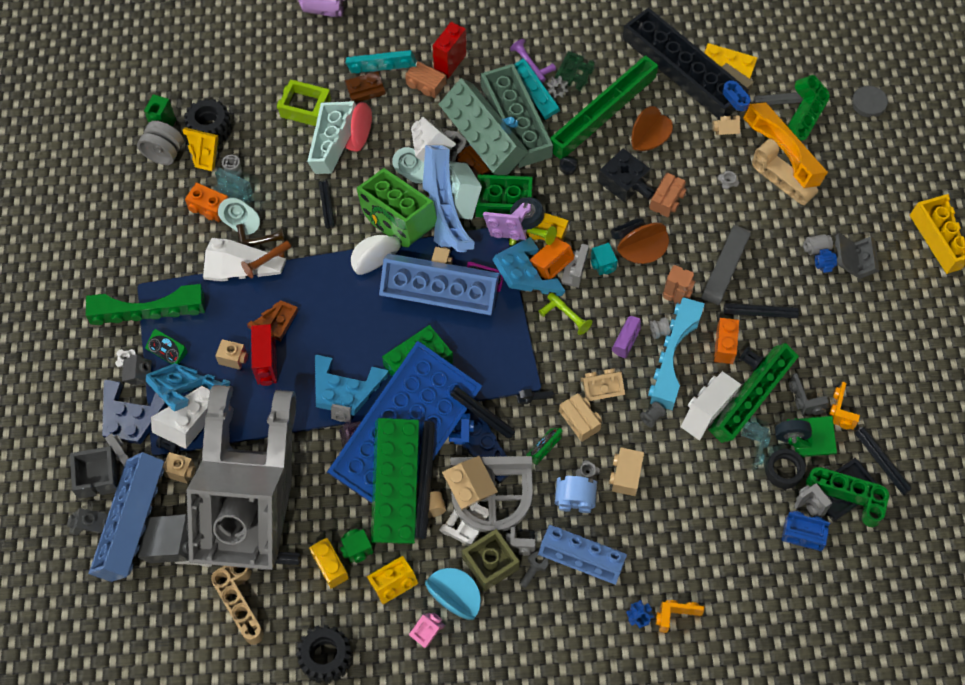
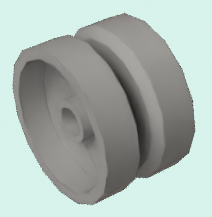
M151 121L145 128L144 134L141 135L137 148L149 160L161 165H171L177 156V152L180 151L184 139L179 131L172 126L160 121Z

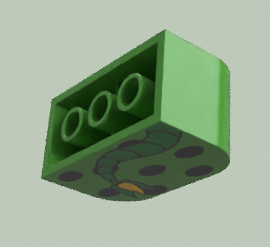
M385 168L356 188L360 205L366 218L387 236L397 237L403 247H409L435 227L437 217L434 202Z

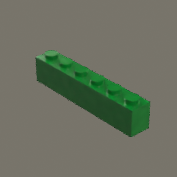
M787 343L772 348L708 428L721 443L732 441L799 357Z

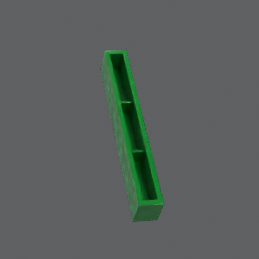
M646 55L550 137L553 144V154L560 160L567 157L656 78L658 64Z

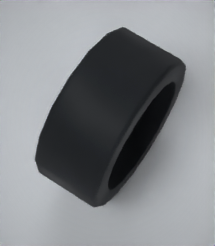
M784 448L771 454L766 463L765 473L771 484L778 488L789 489L800 483L805 474L806 465L799 453ZM778 459H787L797 467V474L791 479L782 478L774 471V463Z

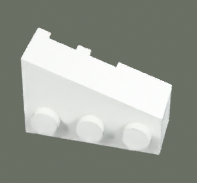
M723 371L717 377L714 375L709 381L708 387L704 386L698 393L699 397H693L689 402L688 407L690 409L681 428L700 441L707 427L712 425L713 420L724 410L742 384Z
M201 386L186 395L185 397L189 399L187 407L173 411L168 406L152 416V433L186 449L205 426L210 389Z

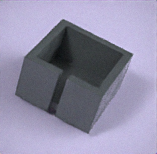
M111 446L70 453L72 491L78 499L97 496V492L100 495L116 493L118 487L117 459Z

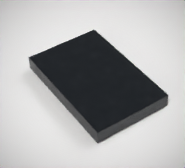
M856 457L835 471L877 484ZM833 482L835 487L841 488L839 483ZM853 488L857 494H861L859 489ZM826 495L832 502L826 514L833 523L859 506V504Z

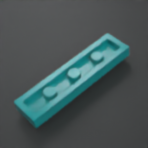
M412 50L346 57L345 63L351 73L416 67L417 60Z
M523 58L515 63V68L531 101L543 118L546 120L560 111L558 105L526 60Z

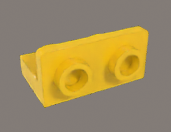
M403 556L367 576L369 583L377 593L382 604L387 603L418 584L412 568Z

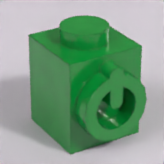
M353 529L341 537L343 545L340 547L344 559L349 558L350 563L362 562L367 558L366 556L373 554L372 546L364 529Z

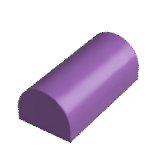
M634 316L627 318L612 347V351L616 355L627 358L641 330L640 318Z

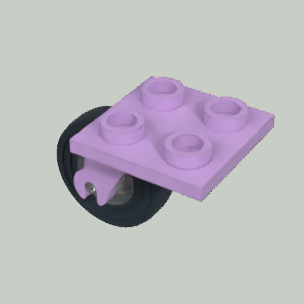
M526 197L513 204L510 215L484 212L483 217L491 236L495 238L526 240L527 229L535 228L542 222L544 209L537 199Z

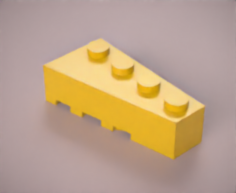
M949 194L918 202L909 215L946 274L961 270L965 266V239L960 234L959 230L961 227L959 222L955 220L954 208L950 206Z

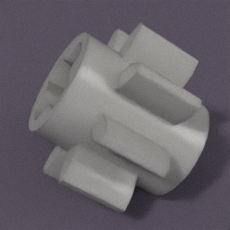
M552 76V81L546 83L550 87L547 90L548 93L553 92V98H556V96L563 98V93L568 92V89L565 87L568 82H562L561 76L558 79ZM558 85L561 86L560 88H557L556 90H555V88H554V86H558Z

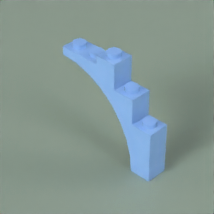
M425 145L423 189L429 193V199L434 202L437 217L434 242L440 247H453L457 252H467L469 249H474L475 242L463 229L454 206L449 170L450 149L443 145Z

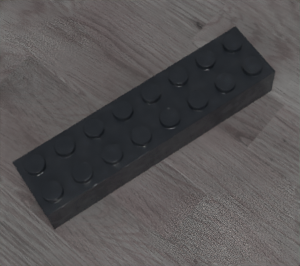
M649 7L624 25L622 39L643 57L646 55L658 64V69L719 120L720 117L729 116L736 111L723 95V88L727 81L737 82L748 94L749 89Z

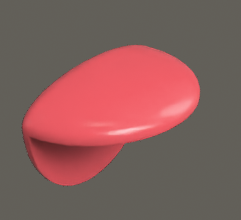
M364 102L357 104L352 114L351 136L345 146L350 151H360L365 145L370 132L372 111L369 105Z

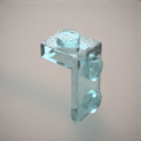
M747 422L744 425L741 436L760 442L752 467L753 470H756L758 465L762 466L766 455L762 453L763 448L768 447L771 437L767 436L768 428L762 427L756 422Z

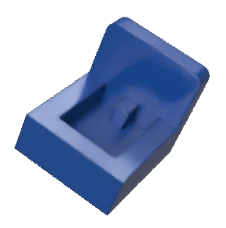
M462 414L461 432H451L449 436L450 442L457 445L469 442L470 432H474V420H470L471 414Z

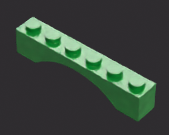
M201 284L181 286L170 295L147 303L122 302L106 294L86 296V318L90 325L205 313L204 291Z

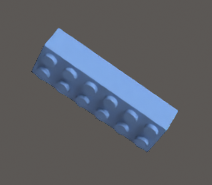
M388 253L383 259L379 295L492 315L500 273Z
M144 452L126 460L88 574L113 582L125 578L131 573L133 557L139 550L138 541L145 531L146 525L144 522L151 512L152 506L150 504L152 498L155 497L158 491L156 485L164 472V468H162L163 460Z

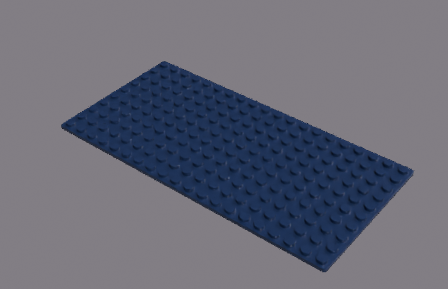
M488 228L465 231L475 242L474 249H469L467 252H457L453 247L449 248L451 250L450 257H453L452 265L467 267L468 262H473L497 269L493 262L494 256L510 248L508 238H495L490 235ZM434 237L421 238L409 247L401 246L395 255L431 261L435 247H441L434 242ZM353 250L286 260L282 273L277 275L258 277L255 274L253 278L248 276L245 279L231 277L228 278V281L204 280L203 274L141 283L137 286L139 303H147L164 298L181 286L201 284L204 291L205 313L140 320L143 356L145 359L152 361L151 372L172 365L145 349L154 329H157L186 347L188 353L178 365L197 370V374L202 376L213 375L215 380L223 382L224 379L230 381V386L233 387L230 406L234 408L229 424L230 444L268 438L269 423H267V419L272 409L273 396L276 390L294 391L296 393V415L292 433L350 424L349 422L331 419V410L316 407L315 355L333 358L329 374L366 382L371 367L385 369L382 356L429 325L453 352L452 365L482 385L474 398L477 402L519 395V391L531 389L532 392H538L541 389L520 290L509 288L505 280L501 291L496 294L492 315L381 296L379 291L383 265L369 273L358 275L351 265ZM281 300L298 307V312L281 342L276 340L277 383H272L268 386L258 385L252 370L251 329L248 328L247 324L250 321L254 322L261 317V313L271 309L274 304ZM222 339L244 344L248 358L246 363L242 365L241 370L218 364L215 355ZM390 374L386 380L380 383V387L371 393L369 399L360 410L353 415L351 423L361 422L392 378ZM147 383V406H151L155 391ZM199 387L194 388L192 391L184 392L181 395L185 397ZM204 428L186 449L181 447L178 453L203 449ZM151 429V453L153 456L168 455L171 451L156 447L159 436L152 433Z

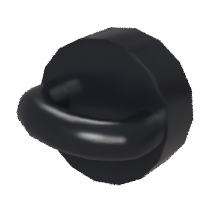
M570 156L562 158L560 160V171L566 175L575 173L577 170L576 159Z

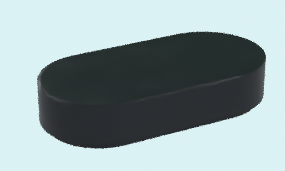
M637 218L611 230L612 238H624L636 228L646 225L645 220Z

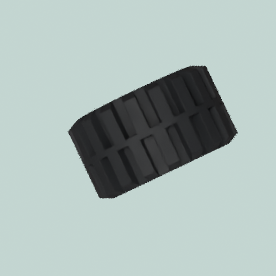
M204 98L203 101L200 99L197 100V103L193 102L191 108H187V113L184 114L186 128L218 135L219 145L223 143V140L228 139V135L231 134L232 124L227 107L221 101L216 102V99L212 98L209 100ZM210 120H213V121H214V122L211 123V124L202 125V124H203L204 122H206V121H210Z
M318 625L315 626L316 630L312 631L309 629L307 631L308 635L301 637L302 642L298 643V652H296L298 663L310 680L313 681L314 679L316 683L320 684L322 681L325 684H330V680L338 681V677L340 675L344 677L346 669H350V661H352L353 657L352 649L348 638L345 637L342 631L339 632L337 627L333 626L330 628L329 625H324V628H320ZM329 644L336 647L337 654L332 662L320 665L313 661V654L319 646Z

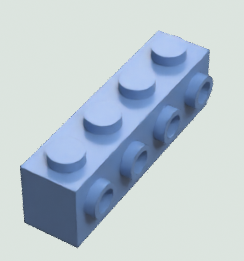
M549 525L538 554L614 585L618 581L627 554L619 550L609 548L552 525Z

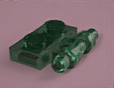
M568 51L555 75V79L561 76L562 82L567 81L568 86H571L573 81L577 82L576 89L581 91L586 86L589 75L594 71L595 62L589 60L588 64L584 63V56ZM579 70L583 71L582 75L577 74Z

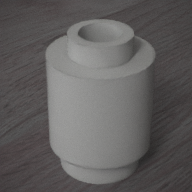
M816 235L807 237L803 247L809 255L820 254V250L823 249L832 250L833 241L830 235Z

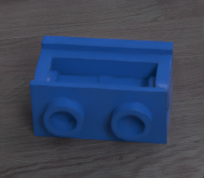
M797 511L789 512L785 519L781 541L822 552L827 543L830 522L825 521L821 517L812 518L804 516L803 513Z

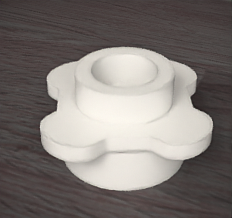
M133 349L129 351L118 350L116 353L118 356L115 362L116 366L123 367L124 358H130L136 352Z

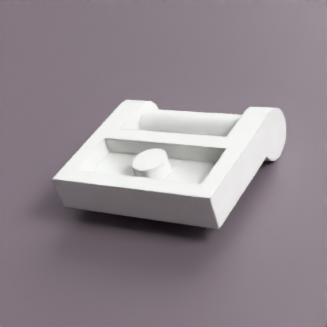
M477 503L469 507L468 511L473 516L484 521L488 520L489 509ZM453 510L447 522L441 526L440 532L470 546L475 542L480 531L469 527L463 521L457 530L453 529L452 527L459 517L455 510Z

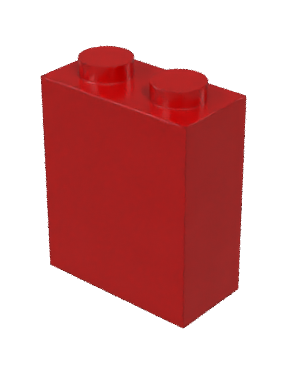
M450 22L432 45L434 69L445 74L448 79L466 57V29L453 22Z
M271 324L252 325V370L257 384L268 386L272 383H277L276 339Z

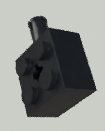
M624 148L599 170L598 183L624 203L637 191L646 197L647 200H650L656 192L645 184L649 180L651 169Z

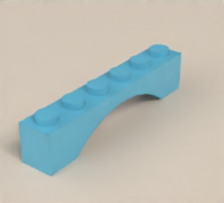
M682 297L681 304H676L674 314L677 317L676 320H671L670 330L672 333L671 336H666L664 346L667 349L666 352H661L659 363H662L660 369L656 368L653 378L657 381L655 385H651L648 396H651L650 404L658 402L663 408L673 410L680 387L673 367L674 352L681 340L698 328L705 303Z

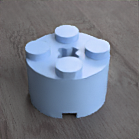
M565 476V480H561V477H558L556 481L555 504L559 506L560 511L568 512L571 511V508L579 509L581 513H591V509L596 506L597 481L593 480V483L588 482L589 478L581 476Z

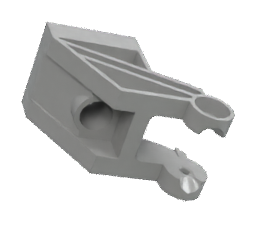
M213 385L210 390L208 411L205 416L202 462L187 488L189 563L272 570L278 556L292 485V428L296 415V393L284 390H276L274 393L272 409L267 419V423H269L267 452L238 450L230 446L229 424L234 410L230 406L233 387Z

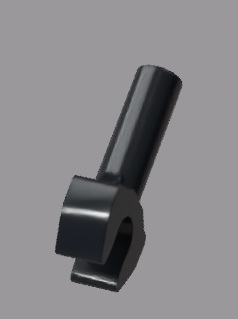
M531 389L519 391V396L516 397L518 404L526 405L532 402V400L553 399L554 393L553 391L532 392Z

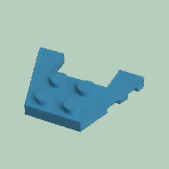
M531 237L494 256L493 262L509 288L530 292L535 289L540 290L543 294L554 292L556 296H563L565 293V289L558 278L542 280L537 270L533 267L527 255H535L539 249Z
M315 355L316 407L331 410L332 404L351 408V415H355L367 402L371 393L376 391L380 387V383L388 378L389 370L371 367L367 381H360L329 374L333 358Z
M175 363L146 374V382L173 411L188 406L189 399L181 395L184 392L192 391L201 385L210 390L213 385L230 386V381L224 379L223 382L215 380L213 375L202 376L197 374V370Z

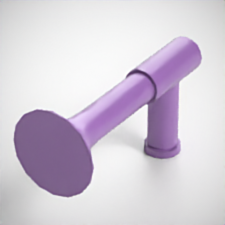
M520 39L511 46L510 51L518 52L526 60L541 83L546 80L544 75L555 71V65L552 63L539 70L524 48L525 40Z

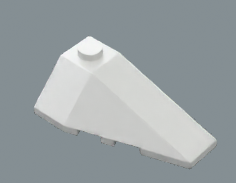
M211 238L205 252L203 278L204 280L228 281V278L231 277L245 279L247 274L244 272L241 262L251 263L268 252L228 239ZM279 256L274 257L259 266L253 272V275L256 274L258 277L281 274L286 259Z

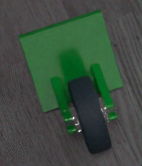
M833 416L787 419L775 427L776 439L793 445L795 451L801 457L837 454Z

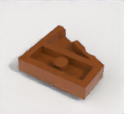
M280 300L271 309L261 313V317L254 322H248L247 326L251 329L252 325L271 324L275 339L281 342L298 312V307Z

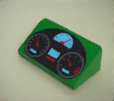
M154 329L145 347L146 350L170 364H179L188 353L184 345L157 329Z
M550 429L526 456H532V462L538 465L561 440L562 429Z

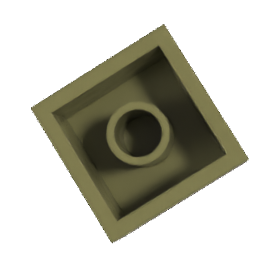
M497 529L462 550V559L484 591L519 570V560Z

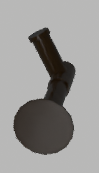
M244 224L236 225L240 240L237 242L250 247L272 241H287L283 226L274 234L246 239Z

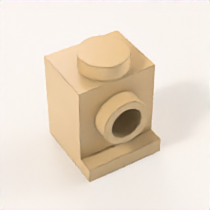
M731 116L720 117V120L713 121L712 128L715 131V135L740 134V116H733V120H731Z
M435 247L431 261L452 265L453 257H450L451 250L446 247Z

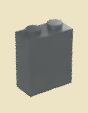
M188 515L149 517L145 519L144 524L146 527L141 536L138 558L149 564L189 561Z

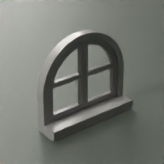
M532 456L480 457L494 485L495 476L522 475V495L495 496L494 494L482 500L488 501L489 521H484L473 516L467 509L461 511L451 491L452 504L459 518L469 527L485 533H490L495 529L499 532H504L518 525L527 515L532 502ZM451 457V468L475 457ZM521 500L519 507L512 515L496 521V501Z

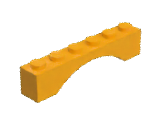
M766 102L750 104L743 117L752 129L774 140L792 164L793 176L803 188L820 186L828 173L827 170Z

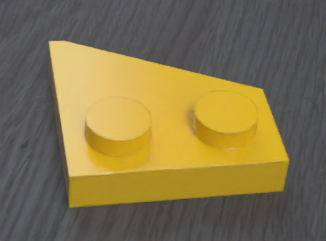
M184 128L183 134L187 136L188 148L193 156L194 166L208 171L215 170L218 135Z

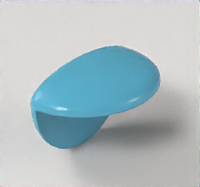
M445 568L436 571L425 581L429 593L443 607L461 618L467 620L475 619L480 609L481 597L477 584L467 573L455 568Z

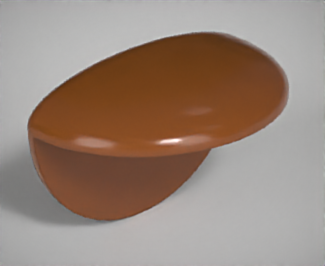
M650 106L645 108L639 114L633 126L631 135L633 150L647 151L661 146L672 134V121L667 116L662 115L657 107Z
M656 222L636 228L619 242L617 251L626 260L637 264H647L658 260L664 255L669 244L666 226L663 223Z

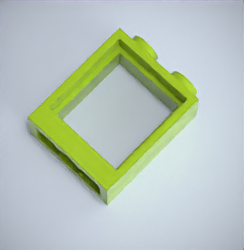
M290 79L288 86L284 87L282 99H279L277 103L280 117L316 126L321 103L331 102L332 100L330 89ZM297 93L317 98L318 101L313 112L288 106L293 94Z

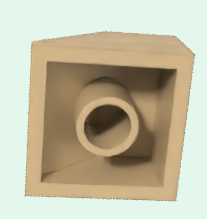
M480 456L461 462L442 472L461 511L498 493Z

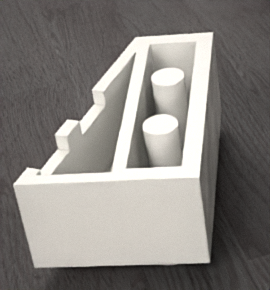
M424 117L416 121L412 126L415 157L422 162L425 159V145H443L451 150L456 144Z

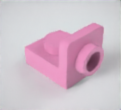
M426 613L422 615L409 636L426 648L445 625L437 614Z

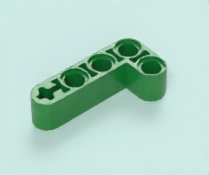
M809 75L795 82V89L803 98V101L788 124V128L800 141L807 139L830 98L829 91L815 75Z
M822 467L814 468L806 479L807 485L811 487L817 484L826 495L864 506L862 521L868 527L873 528L879 525L886 514L889 492L882 485ZM833 482L839 483L841 488L835 487ZM853 488L859 489L861 494H857ZM873 494L879 495L881 500L876 499ZM869 513L876 514L877 519L872 518Z

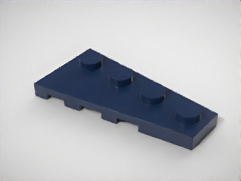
M467 409L465 413L471 414L470 420H474V432H470L469 442H465L462 446L472 457H506L505 452L498 444L497 438L488 424ZM462 417L452 432H461ZM510 475L495 476V481L500 484Z

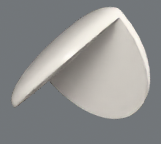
M375 235L364 239L352 252L351 265L356 274L362 275L383 265V259L388 253L395 255L401 247L400 240L397 237Z

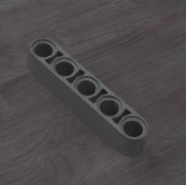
M733 225L701 299L720 305L751 234L750 230Z

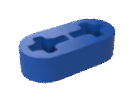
M727 81L723 88V95L736 110L746 111L751 101L749 95L737 82Z

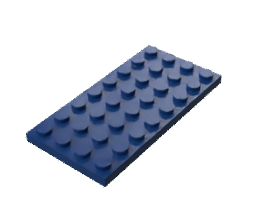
M417 341L332 463L327 473L372 503L375 421L378 418L419 420L418 483L423 423L425 421H433L435 423L434 459L461 419L462 414L467 410L465 406L450 395L452 389L459 387L474 399L482 385Z

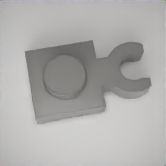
M108 435L104 439L111 446L122 465L125 466L126 460L129 458L121 448L124 445L118 435Z

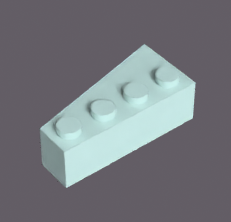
M354 101L321 103L307 161L315 174H332L351 136V119L356 107Z

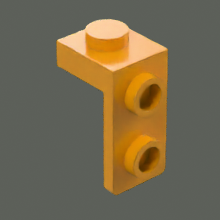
M842 382L840 387L835 388L833 398L836 399V402L831 405L829 415L833 416V424L839 425L843 429L854 430L860 415L841 410L846 382Z
M666 600V602H662L660 612L656 613L655 624L659 625V632L667 633L670 628V613L702 616L704 606H699L695 602L679 604L676 600Z

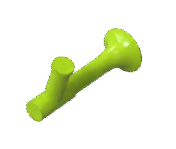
M551 226L548 230L535 227L526 231L543 237L547 245H551L554 242L557 234L554 226ZM510 238L509 245H515L517 240Z
M554 292L547 296L550 302L538 310L543 317L554 307L562 310L577 325L578 335L586 333L593 322L592 320L585 321L581 319Z

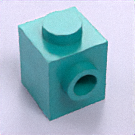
M610 243L592 248L591 265L594 270H597L599 276L611 274L617 269L618 260Z

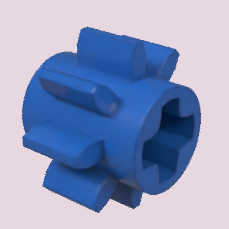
M829 249L820 250V254L815 255L816 268L823 271V273L832 272V268L837 266L836 254L829 251Z
M641 600L633 604L631 603L630 610L626 611L630 624L634 625L636 623L639 628L650 625V620L654 618V615L651 612L652 608L649 603L643 605Z

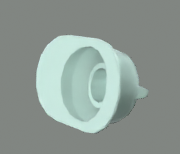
M403 147L399 149L392 158L394 169L414 183H423L424 162L415 157V150L413 148Z
M225 199L218 207L220 219L237 232L236 225L244 224L245 235L254 233L260 225L258 213L240 199Z

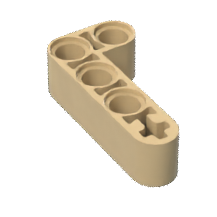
M772 139L766 140L754 153L752 160L754 169L799 204L806 205L818 193V188H803L793 176V167L778 157L779 145Z
M223 566L212 574V583L245 640L251 645L258 644L263 639V631L237 586L250 578L251 568H245L243 573H236L239 567ZM221 578H227V581L224 584H218V581ZM236 594V600L229 602V596ZM243 611L247 612V616L245 618L238 619L239 613ZM251 625V627L256 633L253 636L250 634L247 626Z

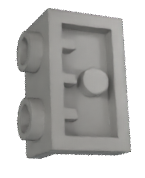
M581 244L580 250L573 251L575 257L564 269L561 280L562 284L579 288L588 256L589 245Z
M817 484L811 487L807 485L799 491L800 495L796 498L797 501L794 508L797 510L806 504L807 510L812 516L822 518L832 502Z

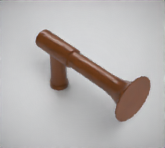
M285 241L251 263L242 261L241 266L248 277L253 278V272L259 266L277 256L285 258V251L291 248V244Z

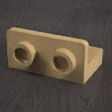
M615 368L604 370V374L597 375L596 372L585 373V377L581 378L585 397L588 401L625 395L622 373L620 371L616 372Z

